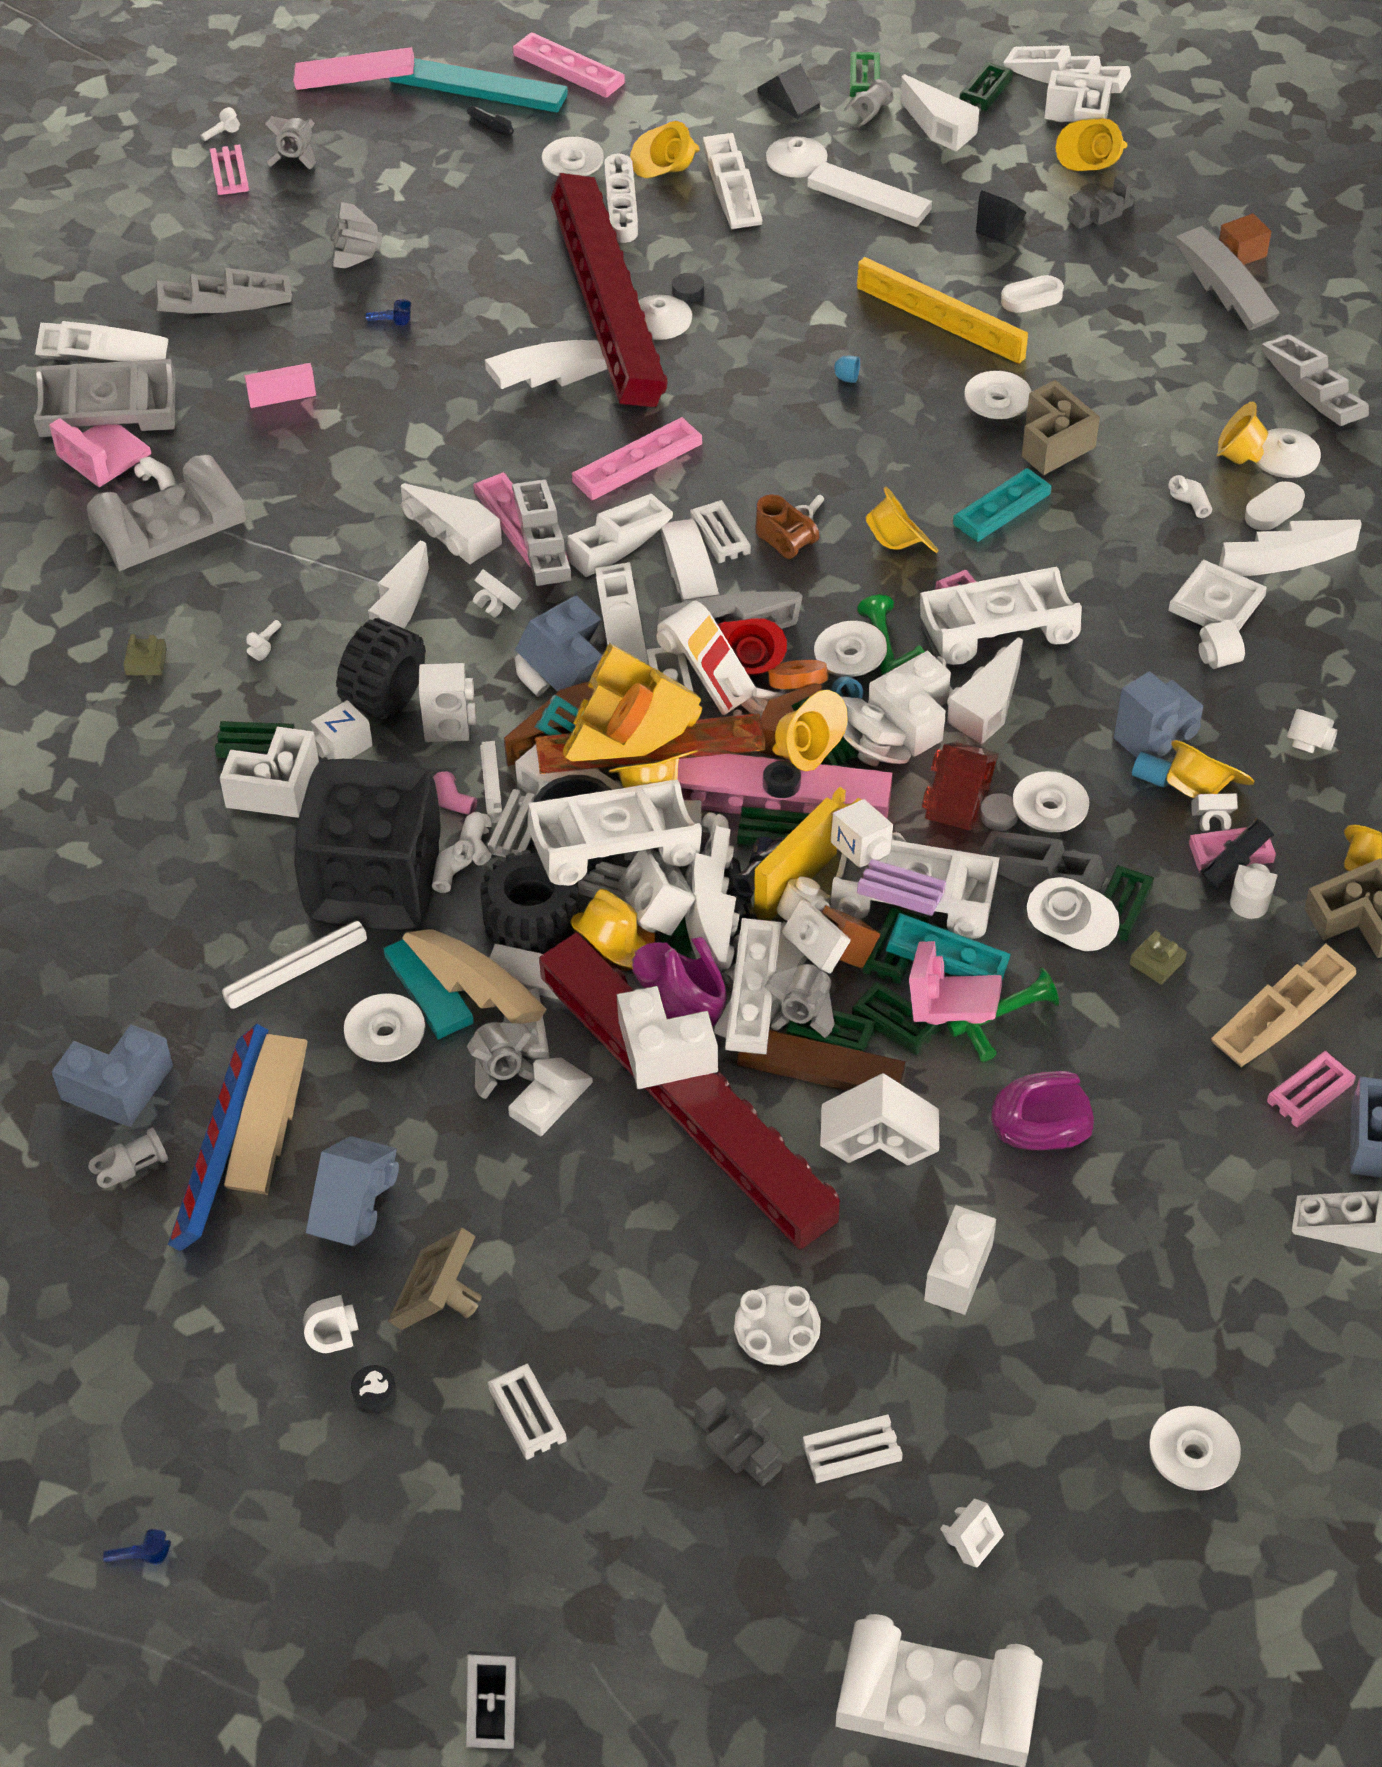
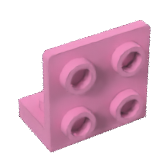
M61 418L49 424L57 456L98 487L103 486L140 462L141 458L151 455V449L148 445L119 424L95 425L84 433L75 426L71 427Z
M935 941L919 942L909 976L914 1022L926 1021L928 1024L938 1025L947 1021L966 1020L969 1023L978 1024L995 1019L1002 988V976L944 977V961L942 956H936Z

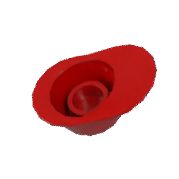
M751 618L717 624L748 676H757L772 670L783 661L787 652V639L783 630L776 623L764 618Z

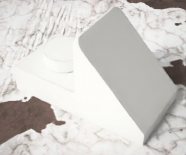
M561 1057L536 1060L533 1063L535 1080L508 1107L510 1117L539 1136H542L593 1083L591 1076Z

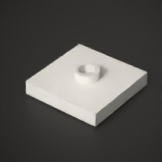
M1203 559L1170 601L1168 611L1201 626L1232 619L1239 631L1265 597L1267 587Z

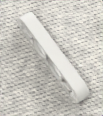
M612 154L604 162L607 207L612 228L616 231L617 242L627 243L635 240L638 236L633 165L629 156ZM616 169H621L622 173H616ZM615 187H626V189H614V188H615ZM627 206V207H629V208H626V209H617V208H615V207ZM626 222V227H621L620 223Z

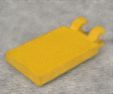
M839 787L833 793L832 799L826 797L755 868L754 911L758 920L771 921L778 914L776 909L789 880L798 879L799 877L812 879L837 854V848L831 843L833 813L862 799L858 797L853 803L844 804L846 790Z

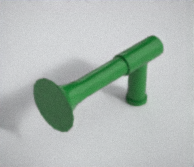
M877 594L864 598L858 604L857 612L861 616L869 618L872 625L877 627L885 636L887 653L880 664L883 676L925 651L918 645L912 651L895 659L886 625V615L893 609L894 601L887 595Z
M1040 968L1037 980L1029 987L1000 999L995 1018L1037 1001H1049L1053 1005L1059 1006L1058 993L1048 972L1044 968ZM966 1020L946 1022L953 1038L967 1033L982 1062L989 1061L996 1056L995 1048L991 1046L980 1027L991 1022V1020L978 1024L969 1023Z

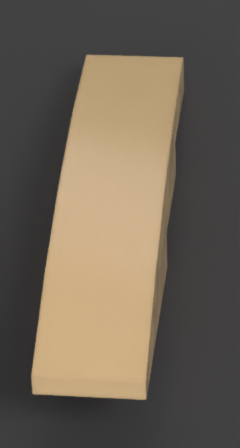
M434 929L406 932L403 936V940L449 993L465 990L481 1009L497 1006L506 1018L515 1024L539 1021L547 1010L521 982L492 959L464 942Z
M1325 944L1302 967L1296 964L1273 987L1267 984L1211 1038L1212 1043L1240 1067L1244 1066L1272 1047L1324 1005L1356 975V968Z
M266 1034L235 1135L224 1183L227 1189L268 1195L275 1159L281 1155L287 1121L292 1120L308 1043L306 1039Z

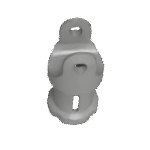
M876 79L870 84L869 90L862 91L846 105L844 111L849 107H853L863 118L858 127L863 126L878 114L879 108L882 105L886 106L894 99L893 89L885 80Z
M152 1127L147 1130L145 1136L126 1145L118 1143L106 1149L105 1152L94 1156L89 1161L88 1167L92 1173L98 1174L96 1178L97 1184L102 1188H108L135 1177L136 1171L157 1161L161 1163L168 1161V1157L155 1129ZM101 1161V1165L96 1167L95 1164ZM105 1177H111L109 1181H104Z

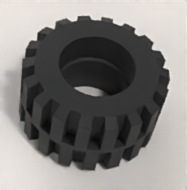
M381 618L367 621L350 639L341 657L336 679L337 694L341 701L345 702L348 700L355 708L381 720L391 719L394 715L400 713L410 701L419 685V665L425 664L426 648L422 637Z
M530 850L522 851V855L518 856L511 853L506 855L504 862L497 860L492 864L493 870L486 871L484 882L480 886L481 905L485 930L489 938L493 937L494 944L545 954L548 952V949L554 948L574 934L575 929L572 927L571 919L573 915L580 913L578 882L569 886L552 883L538 853L531 854ZM527 900L543 901V903L535 906L518 905V903Z

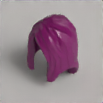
M702 937L691 939L701 956L698 959L685 957L677 953L667 943L661 942L649 943L635 951V956L632 958L633 972L644 989L658 987L667 1019L708 1011L712 1027L716 1025L727 1003L726 986L712 958L710 948Z
M1068 1071L1040 1072L1016 1079L1001 1089L993 1102L991 1110V1121L995 1133H998V1138L1015 1148L1034 1151L1066 1149L1088 1139L1092 1135L1094 1116L1088 1096L1080 1085H1077L1080 1083L1078 1075Z

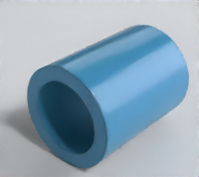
M1141 751L1135 761L1132 776L1164 788L1168 783L1166 775L1170 770L1172 762Z

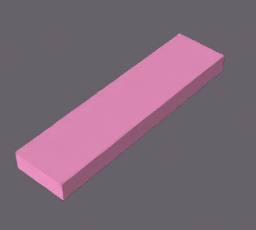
M532 32L513 46L514 56L605 98L625 84L624 74Z
M410 47L295 63L296 90L412 75L414 69L413 49Z
M681 417L573 472L572 482L593 501L702 444V435Z
M503 472L473 484L475 495L485 508L500 519L501 529L530 566L513 496V483Z

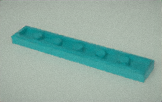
M414 58L412 75L389 78V81L556 113L559 112L568 96L567 86L417 58Z

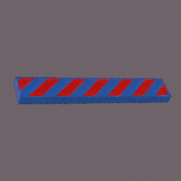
M255 1024L238 1038L168 1242L169 1246L179 1251L184 1250L202 1236L238 1128L255 1065L266 1034H269V1030L259 1024Z

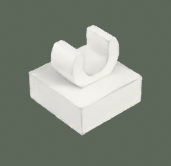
M484 569L474 580L485 589L476 593L473 602L480 608H483L486 602L491 600L490 605L485 611L494 618L501 613L503 603L515 610L522 598Z
M1237 793L1200 794L1191 800L1192 816L1203 815L1199 821V827L1202 832L1210 830L1209 820L1211 817H1216L1221 821L1222 831L1230 829L1231 818L1229 815L1237 809Z
M974 1498L967 1508L958 1507L954 1511L958 1519L951 1527L943 1525L940 1529L947 1542L956 1547L962 1561L977 1568L1004 1534L988 1503Z

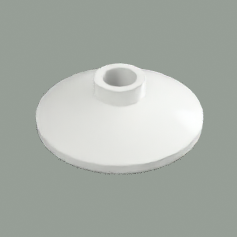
M793 136L782 138L771 144L766 152L768 166L776 173L787 177L799 178L810 176L823 161L827 162V151L824 146L807 137Z
M565 137L555 140L547 145L542 153L544 167L556 176L559 175V172L588 176L597 171L604 161L602 148L596 142L583 137Z
M652 295L638 300L641 310L645 313V322L648 330L652 333L653 339L663 340L676 337L685 332L692 322L690 307L676 297Z
M987 371L969 380L965 387L964 397L967 405L974 412L988 418L1007 419L1020 415L1028 408L1029 393L1032 391L1024 379L1013 373Z
M1278 428L1268 430V437L1262 446L1264 453L1260 461L1255 463L1271 475L1283 478H1297L1305 476L1316 469L1320 461L1321 452L1318 444L1305 433L1293 429Z
M844 621L834 624L818 636L814 645L815 659L827 664L828 673L841 677L860 676L874 670L882 663L887 653V643L883 633L877 627L862 621Z
M847 722L843 737L853 748L859 751L857 757L864 763L877 766L879 761L891 764H904L909 761L911 753L904 744L902 746L875 744Z
M1045 771L1031 774L1018 783L1013 793V807L1018 817L1030 827L1045 832H1063L1078 826L1085 819L1089 809V797L1084 787L1074 778L1058 772Z
M377 994L363 999L350 1010L344 1022V1036L349 1048L359 1057L373 1062H390L407 1056L418 1047L425 1032L424 1016L420 1008L410 999L397 994Z
M1183 1406L1172 1409L1158 1419L1150 1435L1149 1450L1155 1467L1167 1480L1185 1489L1209 1490L1224 1484L1233 1476L1240 1461L1241 1447L1234 1428L1221 1415L1207 1408ZM1187 1451H1194L1199 1454L1200 1459L1190 1458L1185 1453Z

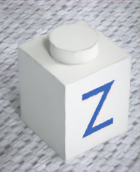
M348 700L311 721L317 754L321 758L326 757L328 760L351 759L373 746L369 720Z
M863 799L833 813L831 843L856 866L861 868L869 864L871 859L880 860L890 854L893 824Z

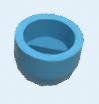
M846 355L837 359L834 369L839 380L856 383L860 370V357Z
M840 677L831 686V691L836 692L839 696L844 697L841 688L844 687L848 697L862 698L863 688L852 677Z

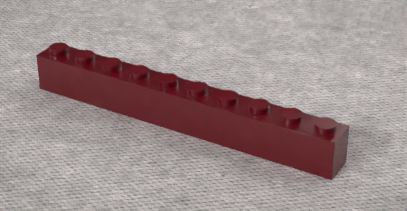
M559 172L551 195V201L619 404L657 407L661 394H665L667 390L668 379L663 373L660 356L656 353L652 341V333L648 330L645 322V313L641 310L638 302V294L632 285L630 271L626 268L623 251L619 248L616 231L612 228L609 211L606 210L603 202V194L599 191L595 177Z
M576 932L539 957L541 979L633 1076L619 1024L617 994L634 990L628 985V981L622 971L617 967L611 968L604 960L603 955ZM720 1072L645 1088L800 1251L839 1222L840 1198L835 1189L827 1182L822 1183L812 1173L809 1163L800 1154L794 1155L785 1146L781 1134L774 1127H767L758 1118L755 1108L748 1100H740L731 1090L727 1079Z

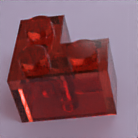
M959 742L947 743L943 745L942 750L937 749L931 771L936 772L933 787L927 786L922 801V808L927 809L925 819L965 830L975 828L984 791L990 789L999 753Z

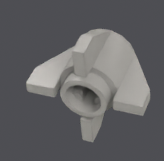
M271 116L266 121L265 125L277 135L276 146L278 149L267 161L270 167L282 155L292 158L300 156V161L309 170L314 166L316 160L310 142L312 139L311 128L315 123L311 119L306 121L300 118L287 120Z
M340 202L338 219L346 221L345 223L337 222L335 233L331 234L330 241H334L335 248L341 249V251H334L332 267L346 269L373 257L375 251L379 252L382 245V233L378 232L377 225L354 204Z
M804 964L773 973L768 978L764 987L779 1000L781 999L782 1005L770 1026L773 1030L778 1031L789 1020L796 1023H806L812 1019L810 1026L824 1038L831 1033L834 1026L829 994L831 980L825 971L820 970L815 965Z
M491 1022L482 1025L471 1037L466 1047L470 1054L476 1057L475 1089L480 1097L487 1099L497 1085L495 1078L505 1080L518 1073L520 1077L532 1082L535 1080L534 1067L522 1057L521 1053L522 1048L532 1036L526 1026L515 1023Z

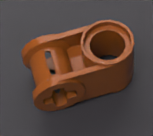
M769 494L758 500L755 523L756 534L759 538L773 546L783 557L792 559L798 554L800 548L806 544H814L819 540V530L810 517L803 515L783 497Z

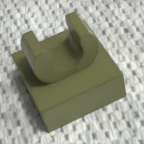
M131 634L124 660L126 675H162L167 651L165 639H157L154 634H149V639H136V635Z
M1155 930L1131 955L1130 965L1162 985L1185 962L1187 952L1177 946L1176 942L1169 941L1160 935V932Z

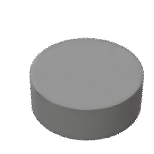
M1002 793L987 796L981 804L980 819L982 823L995 831H1005L1012 828L1018 820V815L1013 807V798Z

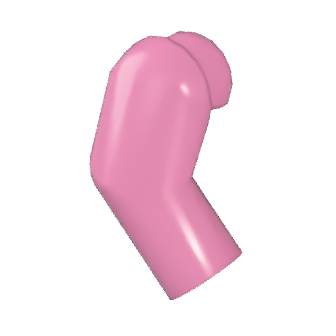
M444 771L438 772L433 776L440 807L466 815L475 812L477 798L458 793L454 782L456 779L452 773Z

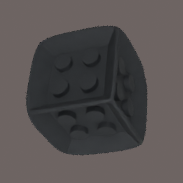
M345 758L324 760L316 765L310 776L298 819L294 855L296 879L302 906L310 918L340 926H345L353 921H359L364 928L382 930H407L421 925L432 894V882L436 859L439 855L441 832L436 784L428 770L403 763Z

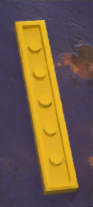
M864 257L858 262V289L1017 364H1020L1026 358L1028 332L871 259Z

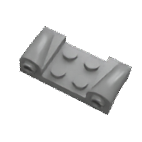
M171 359L36 367L38 405L34 415V423L39 437L52 436L49 424L59 418L71 427L139 423L141 431L175 429V372Z
M201 455L192 457L183 467V483L124 505L119 496L114 492L99 493L89 501L87 513L91 529L104 541L118 571L247 521L242 498L212 456Z

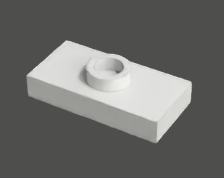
M840 696L847 709V721L872 742L878 745H903L907 734L883 716L885 712L881 708L866 703L861 698Z
M802 899L781 932L820 970L830 974L851 941L815 906Z

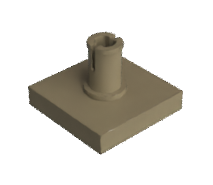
M461 1227L422 1249L388 1322L403 1330L442 1310L445 1304L459 1312L464 1318H469L477 1309L478 1304L476 1303L480 1302L482 1295L456 1279L476 1236Z

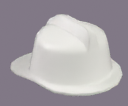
M1063 877L1047 879L1038 884L1028 898V918L1033 926L1044 934L1082 951H1096L1109 945L1117 935L1120 925L1119 915L1112 901L1076 880Z

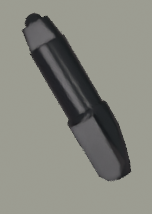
M471 106L467 108V114L473 119L491 127L492 130L508 135L514 133L510 120L498 114L494 116L479 107Z

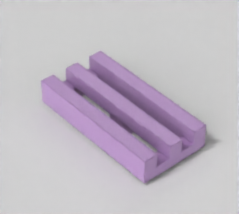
M871 859L869 868L863 873V879L860 878L858 882L857 893L932 916L945 892L946 881Z

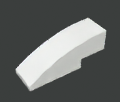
M648 494L597 514L595 526L568 536L566 554L569 556V562L585 577L595 574V568L610 566L640 547L672 518L673 512L653 494Z

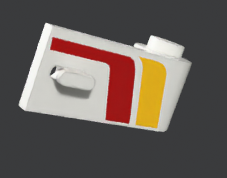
M692 601L657 625L658 633L656 637L659 645L665 651L675 655L685 653L722 715L727 714L753 696L752 692L755 685L712 615L702 603Z

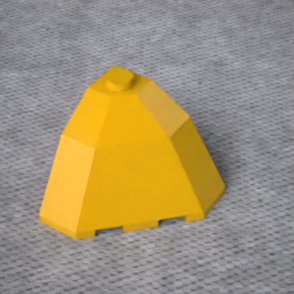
M609 642L588 684V687L594 689L589 701L584 699L581 702L573 723L576 726L566 741L563 754L565 758L571 761L646 756L681 735L687 725L690 727L694 726L702 711V707L699 706L701 698L674 679ZM640 683L653 691L652 701L638 728L626 742L621 744L607 736V727L624 695L634 684Z

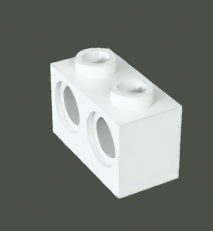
M465 663L419 665V698L425 742L469 741L470 725H476V704L469 703L470 700H474L473 678H466Z
M652 849L638 851L618 882L626 897L625 902L635 908L637 912V924L652 933L658 930L671 936L696 899L678 866L667 865L663 861L661 854Z

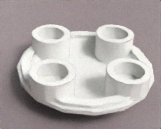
M771 1285L757 1290H750L742 1296L740 1306L735 1314L734 1331L739 1345L751 1358L764 1364L783 1366L801 1360L812 1351L820 1336L821 1320L815 1304L810 1300L809 1293L800 1286Z

